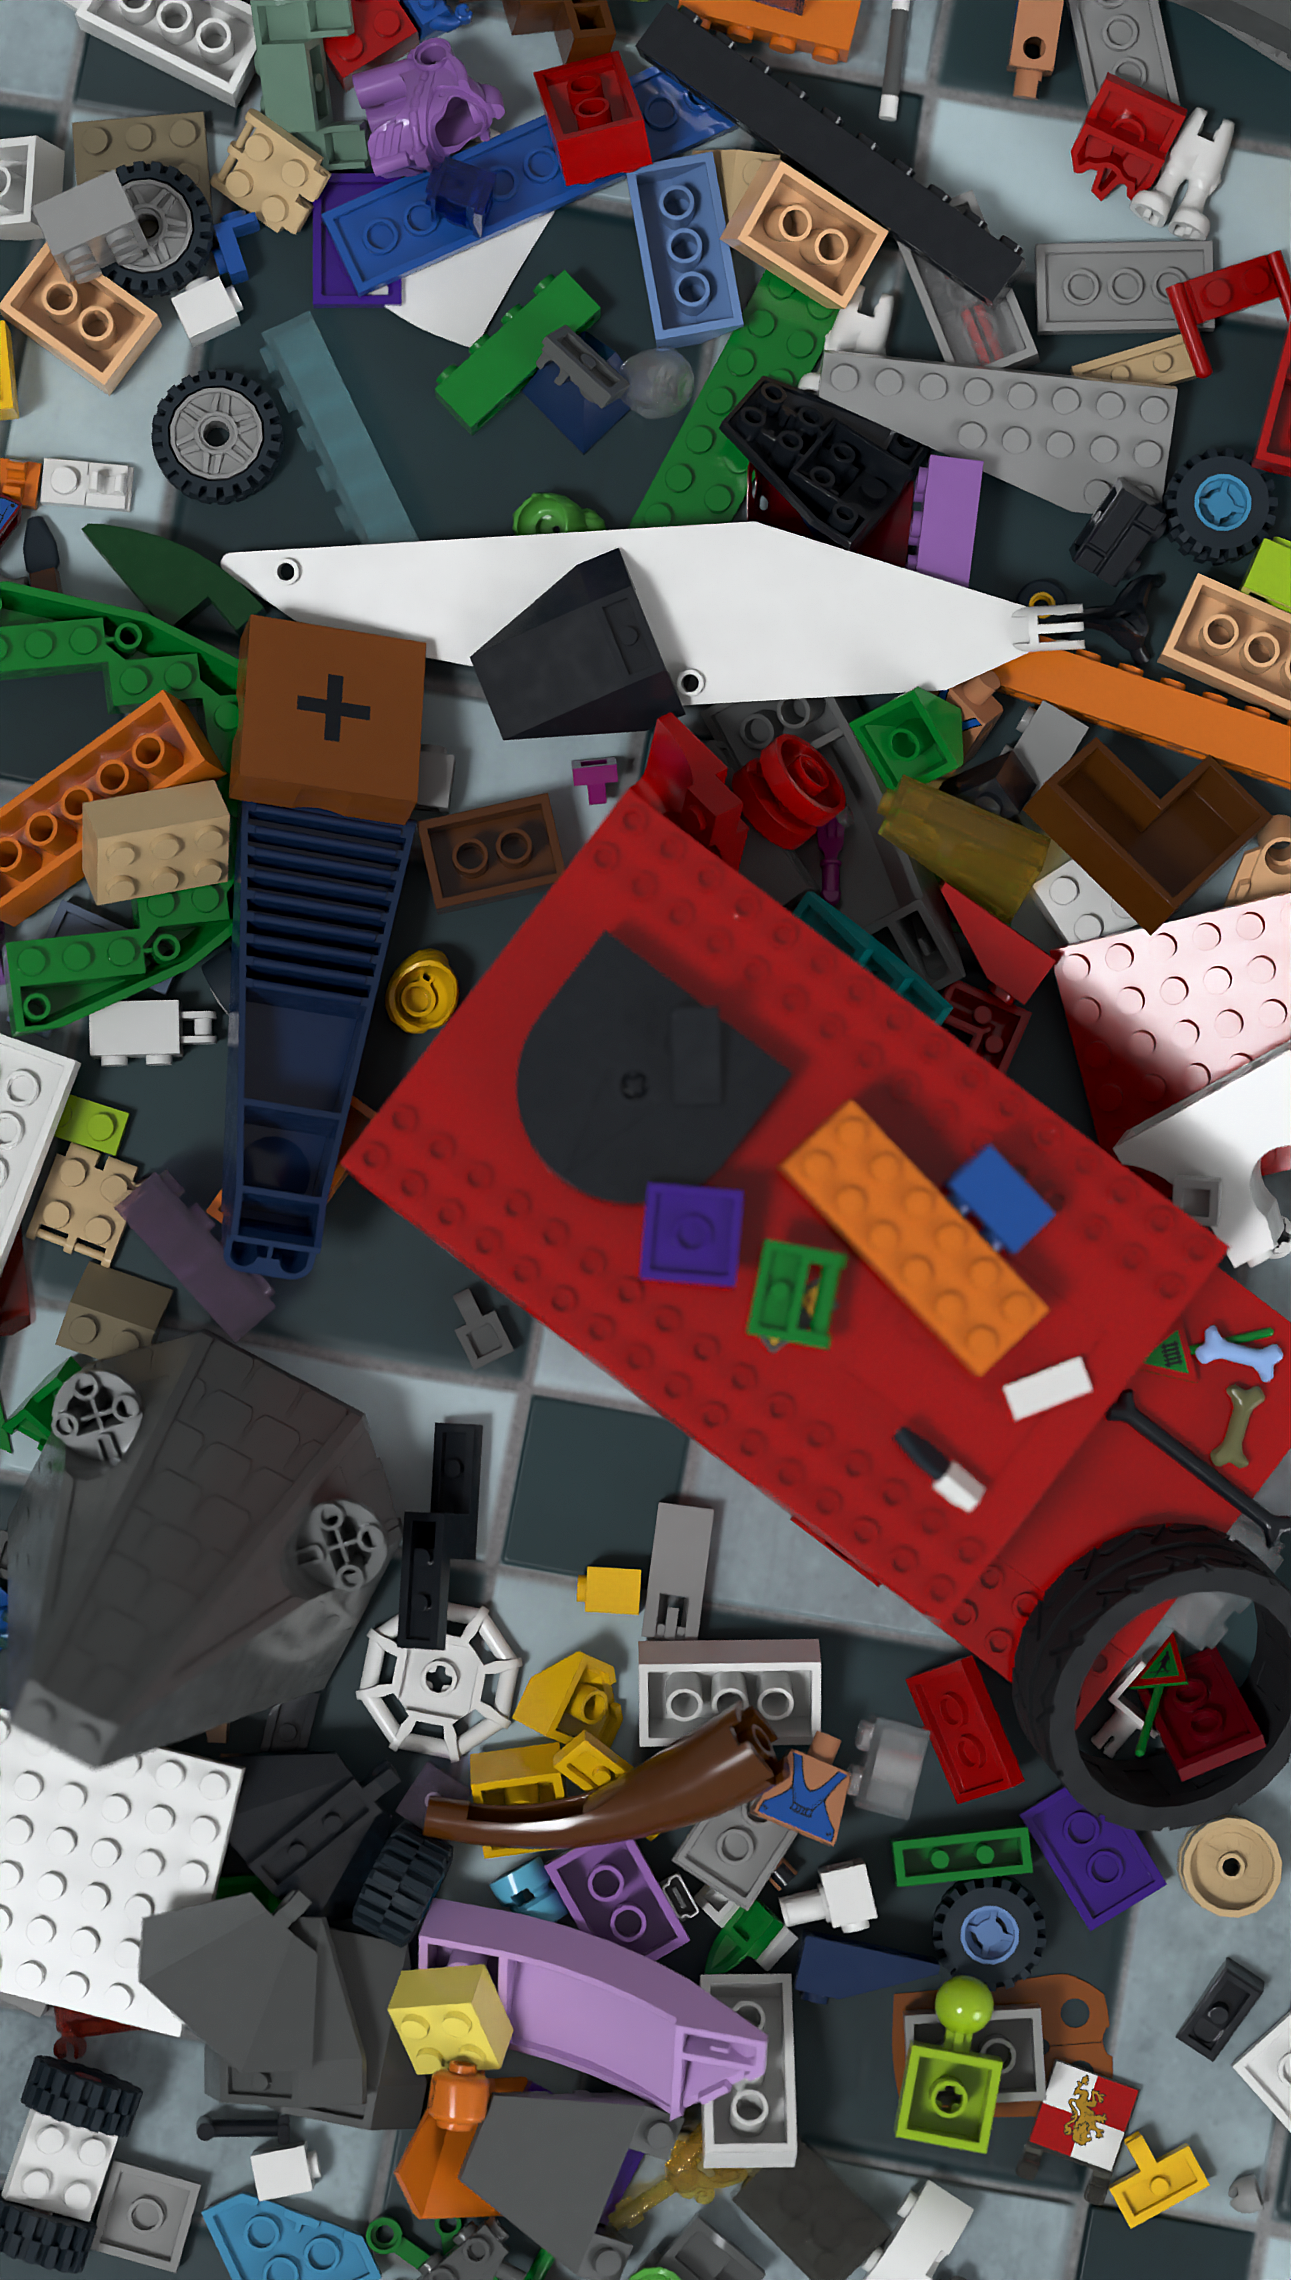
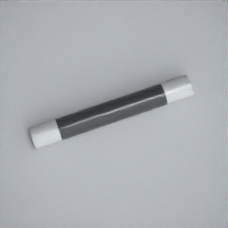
M892 0L879 119L884 121H895L897 118L910 0Z

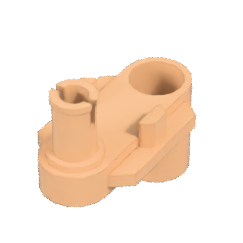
M1280 814L1274 815L1257 834L1258 847L1244 851L1222 907L1291 891V817ZM1276 842H1290V845L1283 849L1271 847Z

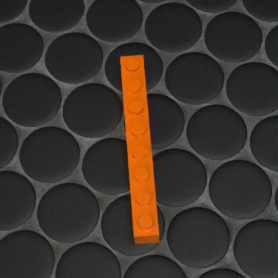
M1040 635V642L1056 641ZM1077 649L1075 654L1064 650L1029 652L991 669L1000 680V687L996 692L1038 706L1044 700L1071 717L1201 761L1210 755L1225 769L1291 790V720H1287L1286 725L1269 720L1271 714L1265 710L1245 706L1243 711L1228 706V699L1218 694L1203 692L1201 697L1186 692V685L1173 679L1162 677L1160 682L1144 678V671L1137 667L1119 663L1118 668L1100 663L1101 656L1082 649Z

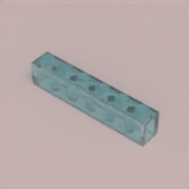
M310 311L261 333L266 346L258 350L269 373L278 371L284 383V386L277 390L288 413L296 410L303 423L296 430L307 453L314 449L317 452L322 465L316 467L315 470L325 491L328 492L334 489L341 505L334 507V510L344 531L353 529L360 543L359 545L418 542L419 539Z

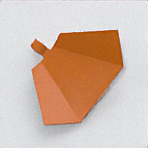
M485 2070L476 2071L485 2076ZM526 2077L488 2078L490 2083L488 2100L491 2093L523 2092L529 2080ZM427 2108L394 2172L413 2214L418 2219L503 2216L457 2178L478 2124L473 2125L472 2131L464 2132L443 2129L436 2126L437 2119L429 2115Z

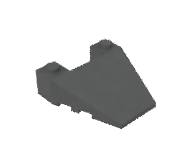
M613 2089L612 2092L604 2093L572 2090V2093L549 2094L547 2091L494 2092L489 2097L486 2117L478 2124L457 2178L575 2275L589 2280H620L633 2245L615 2228L598 2223L628 2148L668 2161L685 2118L680 2116L670 2121V2113L623 2089Z

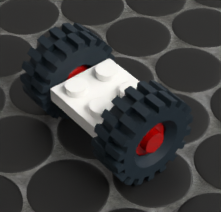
M35 2056L20 2102L26 2104L25 2106L30 2108L3 2190H0V2252L5 2253V2256L10 2258H18L23 2260L24 2263L40 2265L42 2268L49 2270L53 2268L59 2272L67 2273L69 2271L73 2274L83 2272L97 2230V2226L90 2219L118 2137L129 2136L143 2094L141 2088L134 2086L126 2080H120L115 2075L103 2073L99 2069H92L77 2062L72 2063L66 2059H55L51 2056Z

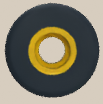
M1035 580L1026 584L1020 590L1015 600V603L1026 607H1033L1034 603L1038 600L1046 601L1048 606L1068 604L1067 596L1062 588L1048 580ZM1039 615V624L1063 623L1067 615Z

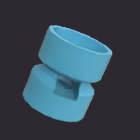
M540 1856L519 1865L489 1884L501 1907H509L511 1912L550 1922H556L569 1913L557 1889H550L548 1886L551 1878L544 1868V1863ZM526 1888L534 1894V1897L527 1901L523 1895V1890Z

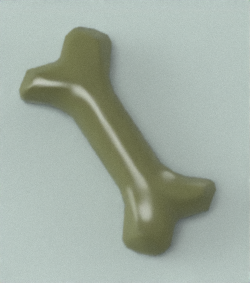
M1235 1384L1226 1389L1233 1403V1411L1222 1444L1210 1453L1212 1462L1219 1467L1226 1463H1232L1238 1468L1248 1466L1249 1461L1242 1450L1243 1438L1251 1412L1265 1400L1264 1393L1260 1387L1254 1386L1248 1390H1243Z

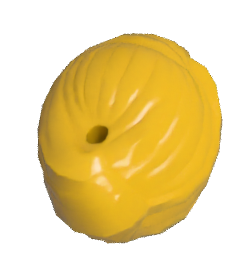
M432 948L418 950L406 958L394 971L385 994V1008L390 1020L405 1032L422 1034L429 1029H437L443 1026L451 1018L457 1006L460 993L458 980L449 966L446 955L442 951Z

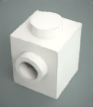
M209 276L198 278L185 286L186 292L171 298L174 309L193 348L241 326L237 312L243 310L240 299L233 285L224 288L219 276L210 280Z

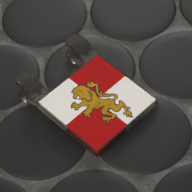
M1054 2059L1046 2083V2100H1040L1025 2147L1015 2170L1016 2174L1026 2180H1034L1039 2169L1043 2151L1093 2169L1084 2191V2199L1092 2204L1102 2205L1106 2198L1111 2176L1141 2089Z

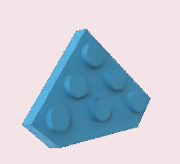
M241 2191L201 2211L232 2280H379L383 2276L364 2234L271 2200L259 2201L258 2196L252 2193Z

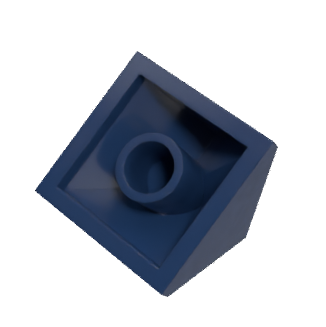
M583 331L578 336L631 384L619 399L601 409L597 404L588 401L581 394L579 387L571 380L561 386L556 385L554 380L559 375L560 368L553 361L545 368L539 369L522 390V394L583 456L647 395L618 354L587 331Z

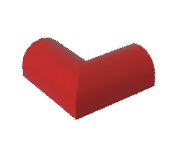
M960 980L946 986L941 996L954 1008L943 1023L973 1036L968 1048L1005 1075L1032 1012L1014 1004L1010 1006L1000 998Z

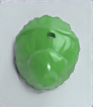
M534 492L512 514V530L515 536L555 533L554 529L556 526L560 527L559 533L607 530L605 520L595 510L589 508L582 509L567 496L560 494Z

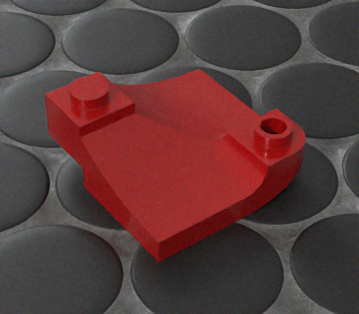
M672 712L657 718L645 772L640 780L629 787V790L738 872L749 827L740 819L743 802L724 784L728 767Z

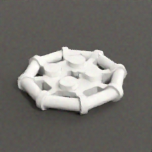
M448 1602L447 1620L468 1625L461 1637L446 1634L445 1650L397 1648V1643L392 1639L398 1635L399 1614L378 1628H371L366 1636L369 1637L360 1688L355 1691L357 1700H362L390 1742L389 1748L396 1752L398 1749L447 1758L451 1760V1763L459 1762L462 1755L502 1728H509L512 1723L509 1717L519 1667L523 1666L522 1658H517L489 1616L490 1610L483 1605L481 1608H475ZM477 1632L480 1633L497 1661L484 1665L478 1653L469 1643ZM386 1651L397 1656L393 1681L390 1684H379ZM437 1666L446 1667V1675L452 1677L451 1685H443L441 1692L434 1691L433 1683L426 1681L427 1673L435 1672ZM500 1673L492 1707L481 1701L486 1674ZM394 1693L397 1699H399L409 1715L401 1726L381 1697ZM474 1709L485 1717L484 1720L457 1737L453 1725L456 1721ZM416 1721L444 1726V1739L414 1734L411 1731Z

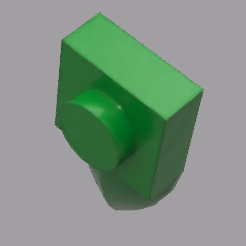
M758 1898L755 1899L748 1911L739 1907L716 1937L708 1954L704 1975H721L737 1966L747 1956L757 1960L784 1927V1924Z

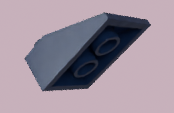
M803 1928L792 1983L794 1989L800 1991L801 1999L827 2005L829 1997L843 1999L939 1974L940 1964L932 1956Z

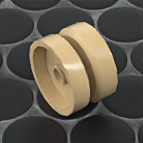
M1223 1814L1203 1824L1193 1826L1186 1832L1178 1848L1176 1870L1182 1888L1196 1904L1218 1916L1240 1918L1258 1912L1273 1898L1281 1882L1282 1860L1277 1844L1264 1828L1241 1816ZM1228 1858H1234L1233 1863L1238 1865L1233 1874L1227 1871L1224 1872L1222 1868L1224 1861Z

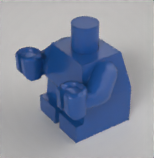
M446 0L399 1L418 31L419 43L430 38L439 37L446 32L449 33L461 25L469 24L473 19V13L471 10L468 12L469 7L465 3L459 4L454 14L449 4L446 6Z

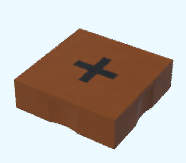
M251 614L240 638L236 689L239 721L232 744L229 799L287 808H320L346 817L406 825L418 800L426 643Z

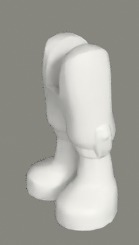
M1196 107L1190 114L1170 150L1167 152L1165 162L1160 169V178L1152 191H1139L1133 197L1129 206L1130 210L1137 217L1154 227L1162 228L1169 216L1180 184L1184 180H1188V189L1172 217L1168 231L1174 236L1191 241H1204L1209 234L1211 223L1203 214V209L1207 196H1210L1218 184L1221 183V171L1231 145L1235 125L1232 121L1224 118L1220 128L1215 132L1212 141L1198 136L1203 129V121L1208 112L1200 107Z
M859 284L846 309L839 310L832 330L825 335L824 350L886 356L885 345L892 319L894 296L882 292L880 301L873 313L874 318L858 313L862 308L863 295L866 288ZM821 367L817 373L804 374L797 388L818 395Z

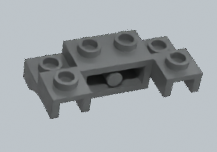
M698 2213L669 2246L667 2245L661 2253L653 2249L637 2268L639 2271L645 2267L660 2266L673 2271L681 2280H762L766 2275L764 2269L732 2241H728Z

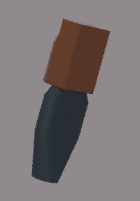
M31 517L27 519L23 545L25 566L30 576L31 587L63 594L60 574L57 570L60 564L57 542L43 517Z

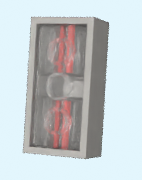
M973 190L951 198L952 200L949 205L963 214L968 209L984 220ZM986 227L985 231L990 234L988 227ZM896 241L944 362L1023 370L1040 363L1038 351L1012 288L994 311Z

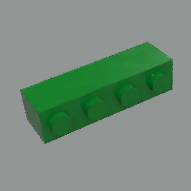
M565 269L557 277L553 274L546 276L534 288L533 293L536 296L524 307L520 303L512 307L500 321L503 326L493 336L490 337L488 333L482 335L469 348L468 352L471 356L459 367L455 363L451 364L436 379L438 386L434 389L436 399L471 436L517 396L539 370L536 366V361L543 353L541 350L544 347L542 341L548 334L566 324L579 335L583 331H587L601 318L600 306Z

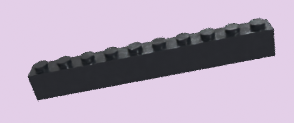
M665 4L635 45L641 58L772 152L781 155L783 160L822 188L888 230L889 236L992 310H996L1026 269L1025 259L1020 256L1024 250L1017 243L1005 235H1002L999 240L985 231L988 225L978 215L968 209L963 214L949 205L952 199L943 190L934 184H930L928 188L922 186L913 179L916 173L908 165L897 158H894L890 163L877 153L880 147L873 140L860 132L856 137L842 128L845 122L828 108L823 107L820 112L806 102L809 96L799 87L789 81L785 86L781 85L771 77L774 73L773 70L760 59L752 56L748 61L735 52L738 45L720 31H716L712 35L700 27L703 21L693 11L683 5L677 10L670 4Z

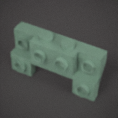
M250 0L257 49L254 57V66L261 79L263 94L260 100L261 113L324 157L321 166L328 171L361 169L370 166L371 158L367 144L366 121L333 120L323 42L324 37L349 36L355 32L351 0Z

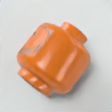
M454 2060L450 2061L449 2068L440 2069L433 2073L427 2108L429 2115L437 2119L436 2126L443 2129L465 2132L472 2131L473 2125L481 2123L485 2119L490 2083L487 2077L476 2072V2064Z

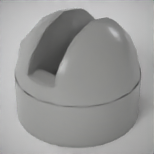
M1254 2174L1241 2177L1232 2183L1228 2190V2196L1233 2198L1230 2201V2205L1236 2211L1254 2213L1264 2210L1261 2191Z

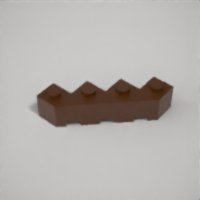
M458 0L459 3H463V2H473V1H483V0ZM501 0L511 36L554 31L563 65L610 53L616 37V30L607 0Z

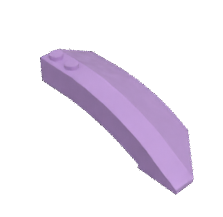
M432 1898L419 1934V1969L485 1964L514 2029L508 2049L547 2059L599 2078L670 2113V2121L682 2116L685 2108L699 2101L704 2105L730 2092L733 2084L745 2078L752 2081L764 2075L768 2035L688 1978L643 1955L565 1925L519 1913Z

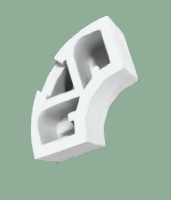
M929 2179L917 2194L910 2190L896 2211L901 2218L882 2247L875 2244L864 2259L861 2268L867 2272L863 2280H933L932 2277L939 2263L952 2251L974 2209Z

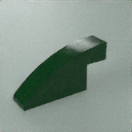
M88 523L81 529L89 542L150 614L180 630L211 604L239 637L242 636L251 614L264 617L267 615L265 608L241 583L221 567L187 547L166 538L132 528Z

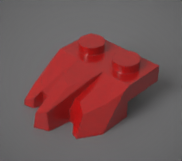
M1107 72L1071 149L1074 173L1081 174L1089 169L1097 171L1091 191L1100 201L1119 184L1127 186L1126 196L1132 200L1139 191L1148 190L1153 185L1165 162L1167 152L1186 118L1188 110Z

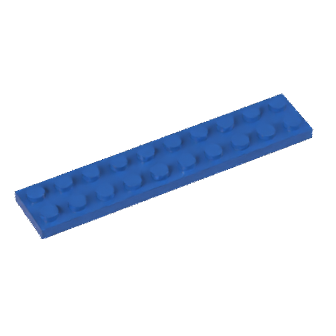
M654 66L628 77L644 119L652 162L671 159L739 128ZM543 115L495 136L489 141H484L450 156L439 166V170L435 173L423 170L422 174L410 177L405 176L321 214V218L359 298L626 179V173L620 172L597 178L588 184L566 186L546 117Z

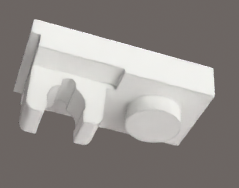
M44 458L40 502L42 505L130 512L134 467Z

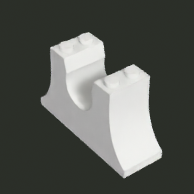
M1291 1040L1125 1131L1113 1148L1122 1164L1144 1168L1166 1179L1171 1184H1173L1176 1175L1222 1178L1220 1223L1218 1227H1210L1220 1240L1230 1246L1226 1254L1234 1268L1245 1262L1250 1267H1254L1270 1258L1274 1254L1272 1250L1279 1245L1277 1241L1285 1228L1277 1199L1268 1191L1263 1182L1260 1165L1262 1156L1268 1151L1280 1146L1291 1145Z

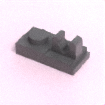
M566 324L543 339L544 347L541 349L543 353L536 361V366L541 370L552 361L555 362L560 368V373L554 380V383L561 386L571 380L579 387L581 394L588 401L597 404L601 409L619 399L631 385Z

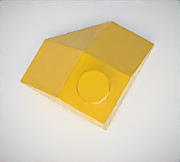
M577 1651L530 1678L512 1718L544 1736L563 1744H568L585 1729L610 1748L623 1722L621 1704L615 1702L612 1684L616 1682L614 1666L581 1651Z

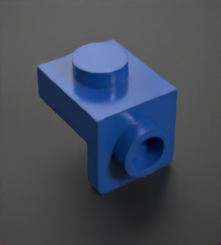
M245 210L234 211L220 218L221 223L213 225L220 247L212 249L220 275L229 273L233 285L249 280L236 238L260 230L255 212L246 214Z

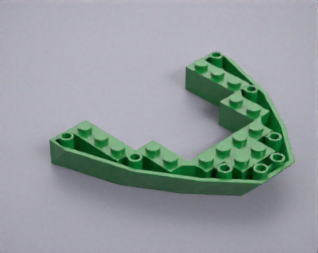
M4 581L0 582V680L103 671L108 715L132 713L163 689L186 703L188 707L196 706L199 727L227 773L215 783L230 814L228 882L131 899L134 929L15 941L4 944L1 951L12 1038L62 1028L189 970L232 936L238 800L229 799L232 744L239 721V708L236 697L239 659L148 613Z

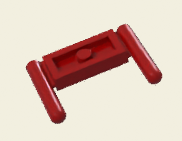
M1281 250L1165 288L1195 375L1200 379L1209 377L1213 369L1197 325L1273 301L1277 298L1280 300L1287 322L1291 314V277Z

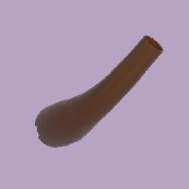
M740 1700L642 1764L610 1783L585 1794L550 1802L524 1805H489L471 1803V1800L430 1795L423 1836L481 1846L517 1849L583 1848L634 1840L687 1827L717 1817L752 1801L788 1779L790 1767L787 1758L779 1762L777 1760L771 1743L778 1740V1737L772 1727L752 1705L742 1710L743 1705Z

